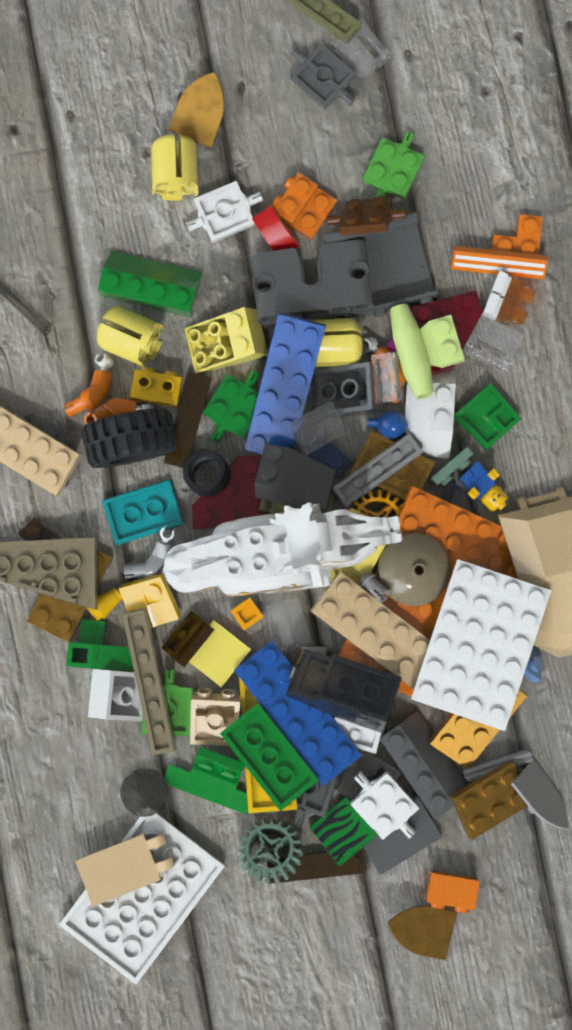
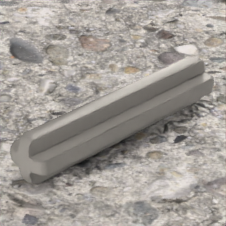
M524 749L470 766L468 769L464 768V778L467 782L479 779L509 760L514 762L516 767L533 761L532 753L529 749Z

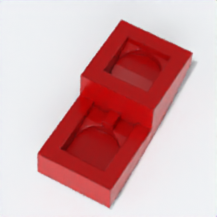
M274 206L268 207L252 218L273 251L297 249L300 247L290 228L285 226Z

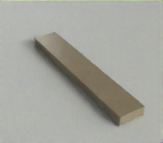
M147 608L122 613L151 754L154 756L176 751L177 748Z

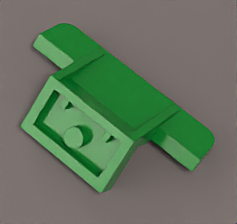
M199 747L191 772L170 764L168 765L165 782L168 786L240 813L248 814L247 793L236 789L245 766L242 762Z

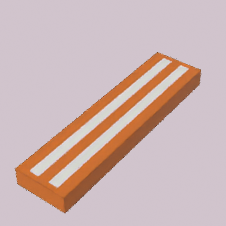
M454 246L451 270L497 275L499 271L509 274L508 276L544 280L548 256Z

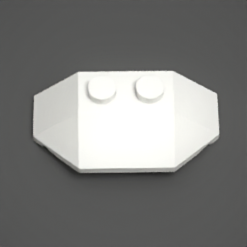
M455 365L452 370L432 375L434 394L428 398L415 399L407 383L405 419L408 427L405 433H410L423 450L422 454L428 458L449 459L456 388Z

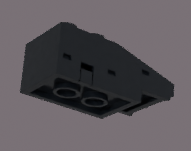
M302 649L298 662H296V667H293L286 696L341 720L384 734L402 677L373 669L372 667L331 654V657L308 649Z

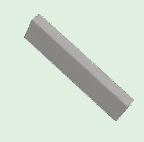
M409 433L338 483L332 490L345 508H347L354 501H357L360 497L420 456L423 450Z

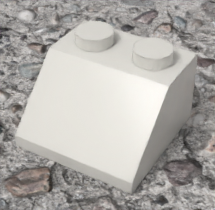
M93 669L88 717L106 720L143 721V711L135 673Z

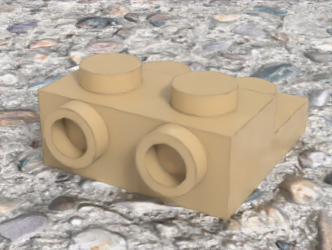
M200 688L197 692H193L191 698L190 744L229 746L220 733L240 718V694H236L231 689L222 690L221 693H212V690L208 688Z

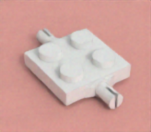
M234 181L196 197L193 200L198 210V218L186 222L189 232L203 227L207 231L212 243L255 226L250 213V206L263 201L260 192L246 197L241 192L237 181Z
M361 771L358 772V775L354 776V779L361 785L362 790L350 802V805L382 840L385 839L390 833L399 828L408 839L411 838V834L414 835L416 831L407 821L410 816L419 810V805L389 772L386 771L379 778L371 781Z

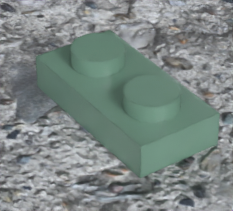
M466 447L430 479V482L435 487L440 483L444 487L454 478L452 473L459 468L462 471L472 462L469 458L473 455V452Z

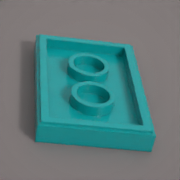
M170 479L102 500L116 546L160 533L164 525H167L165 531L184 525Z

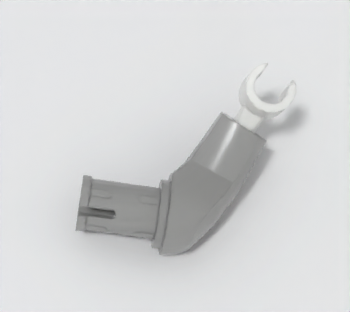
M167 525L163 526L152 554L144 563H125V578H148L160 574L163 570L167 553L172 548V538L176 534V528L169 535L165 532Z

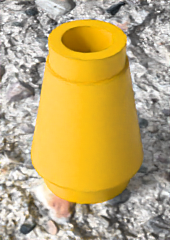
M113 588L98 596V610L87 609L97 621L102 618L105 619L119 601L122 600V596L116 588Z

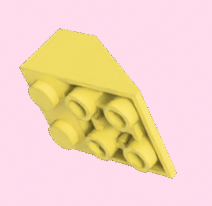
M243 307L184 328L195 374L248 362L268 355L262 326L258 323L257 309Z

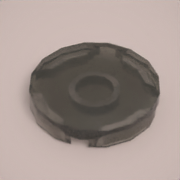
M149 768L137 769L123 780L120 789L121 800L125 808L133 815L140 817L153 816L160 812L167 803L169 797L168 784L164 777L156 770Z

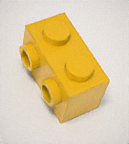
M141 367V370L135 369L130 398L142 403L178 409L183 379L178 377V373L172 371H165L164 374L155 373V369L149 367Z

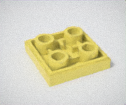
M213 620L210 626L215 630L189 662L222 687L251 649Z

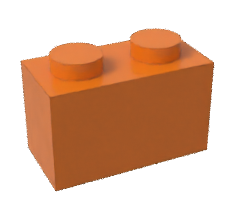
M429 870L425 900L433 908L445 909L446 905L454 907V911L469 913V909L476 910L480 880L475 877Z

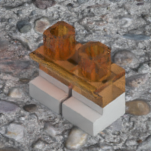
M499 271L481 317L507 326L510 322L523 325L528 312L516 308L518 301L531 305L536 292L526 287L525 281H518L509 277V274Z

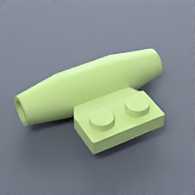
M408 304L396 305L390 309L393 340L403 374L415 399L428 398L434 394L431 366L444 368L465 361L452 316L448 315L428 321L420 329Z

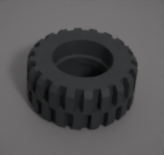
M166 408L135 410L108 416L85 424L81 431L87 462L92 468L115 467L154 459L176 451L178 446L172 413Z

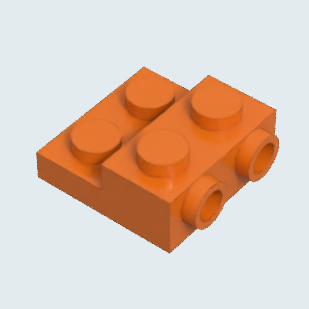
M298 172L296 177L290 176L284 186L287 189L283 196L278 195L273 201L272 206L276 209L283 223L312 241L325 222L327 215L329 216L336 206L338 200L319 189L318 184Z

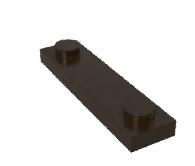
M363 848L341 866L336 863L329 852L303 854V856L297 857L301 860V865H293L296 873L293 874L288 871V880H285L283 875L279 879L280 883L366 873ZM288 856L280 857L281 862L283 863ZM267 862V868L275 867L272 863ZM271 878L270 884L276 883L274 878Z

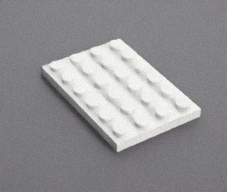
M457 559L411 699L505 731L552 590Z
M149 806L122 841L145 833L147 839L163 833L166 843L151 849L155 862L172 856L175 864L174 868L160 872L162 878L160 881L92 907L85 889L59 924L134 984L139 982L225 867V864Z

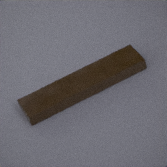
M191 372L188 373L174 424L178 446L176 451L166 454L164 464L183 469L186 460L190 457L212 378Z

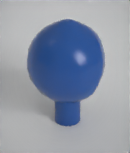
M394 410L384 412L379 419H368V427L378 428L379 432L388 439L399 438L408 427L405 417L400 412Z

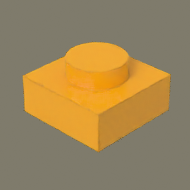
M248 598L231 610V613L244 631L263 618V615L251 598Z

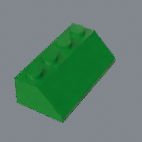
M111 251L102 270L98 292L102 297L192 318L203 272Z

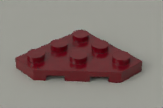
M476 291L410 307L420 329L428 321L451 315L462 350L483 313ZM454 365L444 368L431 366L432 375L452 370Z
M261 455L237 456L229 465L231 477L226 488L216 496H200L192 505L193 530L215 529L219 524L227 521L264 515V512L259 510L262 499L255 498V480L262 458Z

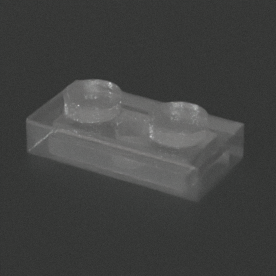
M390 352L371 355L376 403L400 401L401 390L397 353Z

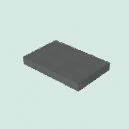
M417 795L412 797V799L419 805V810L410 816L407 821L416 831L414 835L411 834V838L408 839L399 828L383 840L379 835L364 846L365 851L380 875L442 838Z

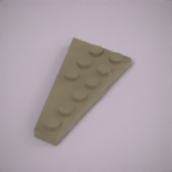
M94 537L0 542V582L98 610L97 539Z

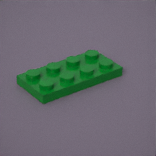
M258 703L220 733L280 811L319 781Z

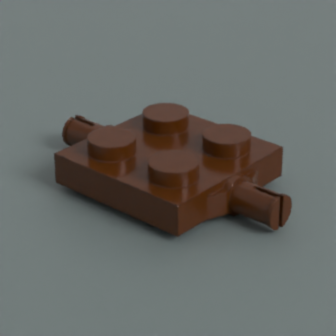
M379 196L373 199H352L345 201L343 212L340 215H327L326 223L327 226L340 224L341 236L387 232L388 226L393 219H407L406 209L392 210L393 203L391 197L383 198Z

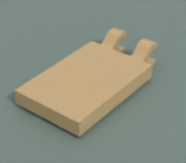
M145 833L75 861L92 907L160 881L162 879L160 872L174 868L175 864L172 856L155 862L151 849L166 843L163 833L147 839Z

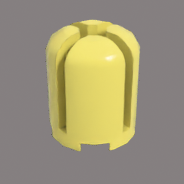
M174 134L157 138L151 147L152 194H161L162 200L170 201L183 200V195L192 193L196 197L199 194L196 142L188 136L180 134L176 142Z
M114 306L109 309L102 317L109 326L99 323L97 329L98 345L105 351L145 368L144 364L149 359L154 361L160 350L162 341H159L160 330H165L164 325L121 306Z
M309 319L326 325L315 367L343 366L359 362L363 348L362 329L356 319Z

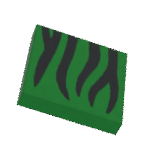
M347 797L333 807L326 817H321L309 827L339 866L343 865L378 836L350 805L351 801Z

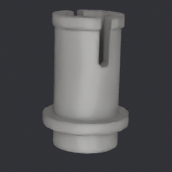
M366 573L360 579L361 588L371 593L378 602H384L388 598L387 596L390 595V590L377 580L375 574Z

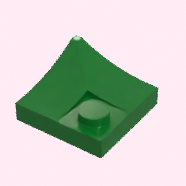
M491 383L454 414V420L484 450L489 449L522 419Z

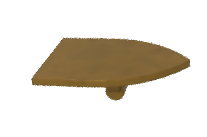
M215 72L200 77L184 91L169 127V131L188 136L194 141L210 148L213 146L224 113L223 90Z
M416 906L398 913L387 924L397 942L408 951L421 956L446 960L457 912L430 906Z

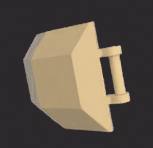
M560 487L556 488L554 492L527 499L524 497L517 498V511L498 515L499 524L506 539L517 579L552 590L534 646L558 658L572 655V496L567 497L564 488Z

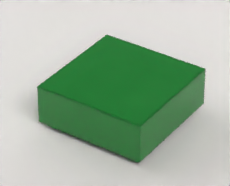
M81 619L79 643L104 645L106 622Z

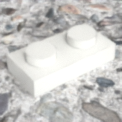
M336 717L334 718L357 749L376 754L381 736L380 732Z

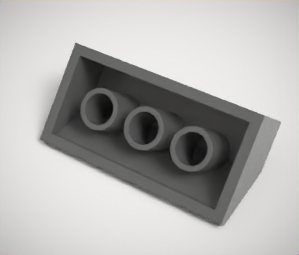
M416 710L382 734L380 741L431 816L437 819L454 807L450 796L469 784L452 759L430 745L429 739L434 733L419 711Z

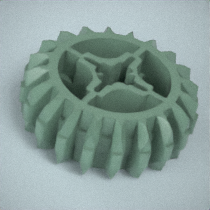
M272 817L270 824H267L266 820L262 819V825L259 827L256 822H253V831L246 828L245 833L248 837L241 836L240 841L244 845H240L237 848L242 853L238 856L239 861L243 862L241 865L242 869L248 870L247 874L250 878L256 875V882L262 881L263 877H265V883L268 885L271 882V878H274L276 884H279V877L282 875L285 880H288V871L295 874L296 869L293 865L300 866L301 860L297 857H301L304 854L303 850L299 849L303 846L302 841L297 840L300 837L299 833L292 832L293 826L290 824L285 827L284 820L279 821L278 825H276V820ZM276 834L283 838L269 839L266 835ZM259 839L261 847L255 852L256 855L251 857L252 848ZM265 843L268 845L269 848L274 850V855L276 859L273 857L272 854L267 852V847ZM290 845L289 855L282 863L280 855L285 851V847ZM270 862L275 867L264 868L257 864L260 863L262 865L263 863Z

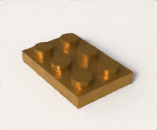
M371 431L350 474L357 471L396 442ZM420 455L376 487L405 500L410 486L422 490L435 462Z
M507 761L450 796L467 838L475 839L528 806L511 785L519 775L514 762Z

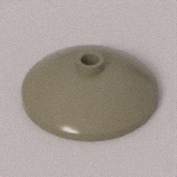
M418 533L402 535L403 539L401 542L388 544L383 550L378 563L379 580L382 585L390 590L389 597L394 601L407 606L425 605L435 600L445 589L450 574L449 560L443 547L433 538ZM418 565L422 568L419 575L415 573V567Z

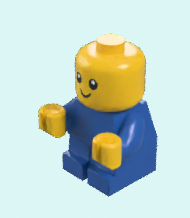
M477 461L459 479L469 491L467 493L468 496L472 499L481 498L482 503L490 511L493 512L497 509L501 511L507 505L505 501L508 499V495L500 486L495 485L496 478L500 476V473L495 468L488 473Z

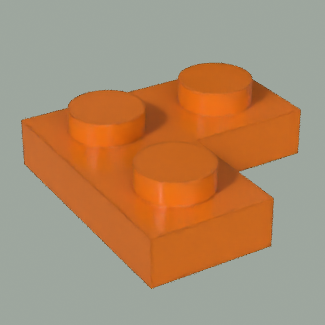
M519 214L516 237L493 235L491 250L539 255L543 217Z

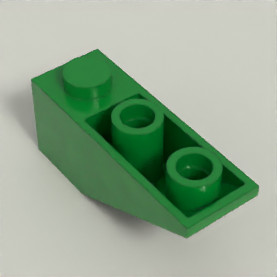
M68 642L66 667L134 672L129 647Z

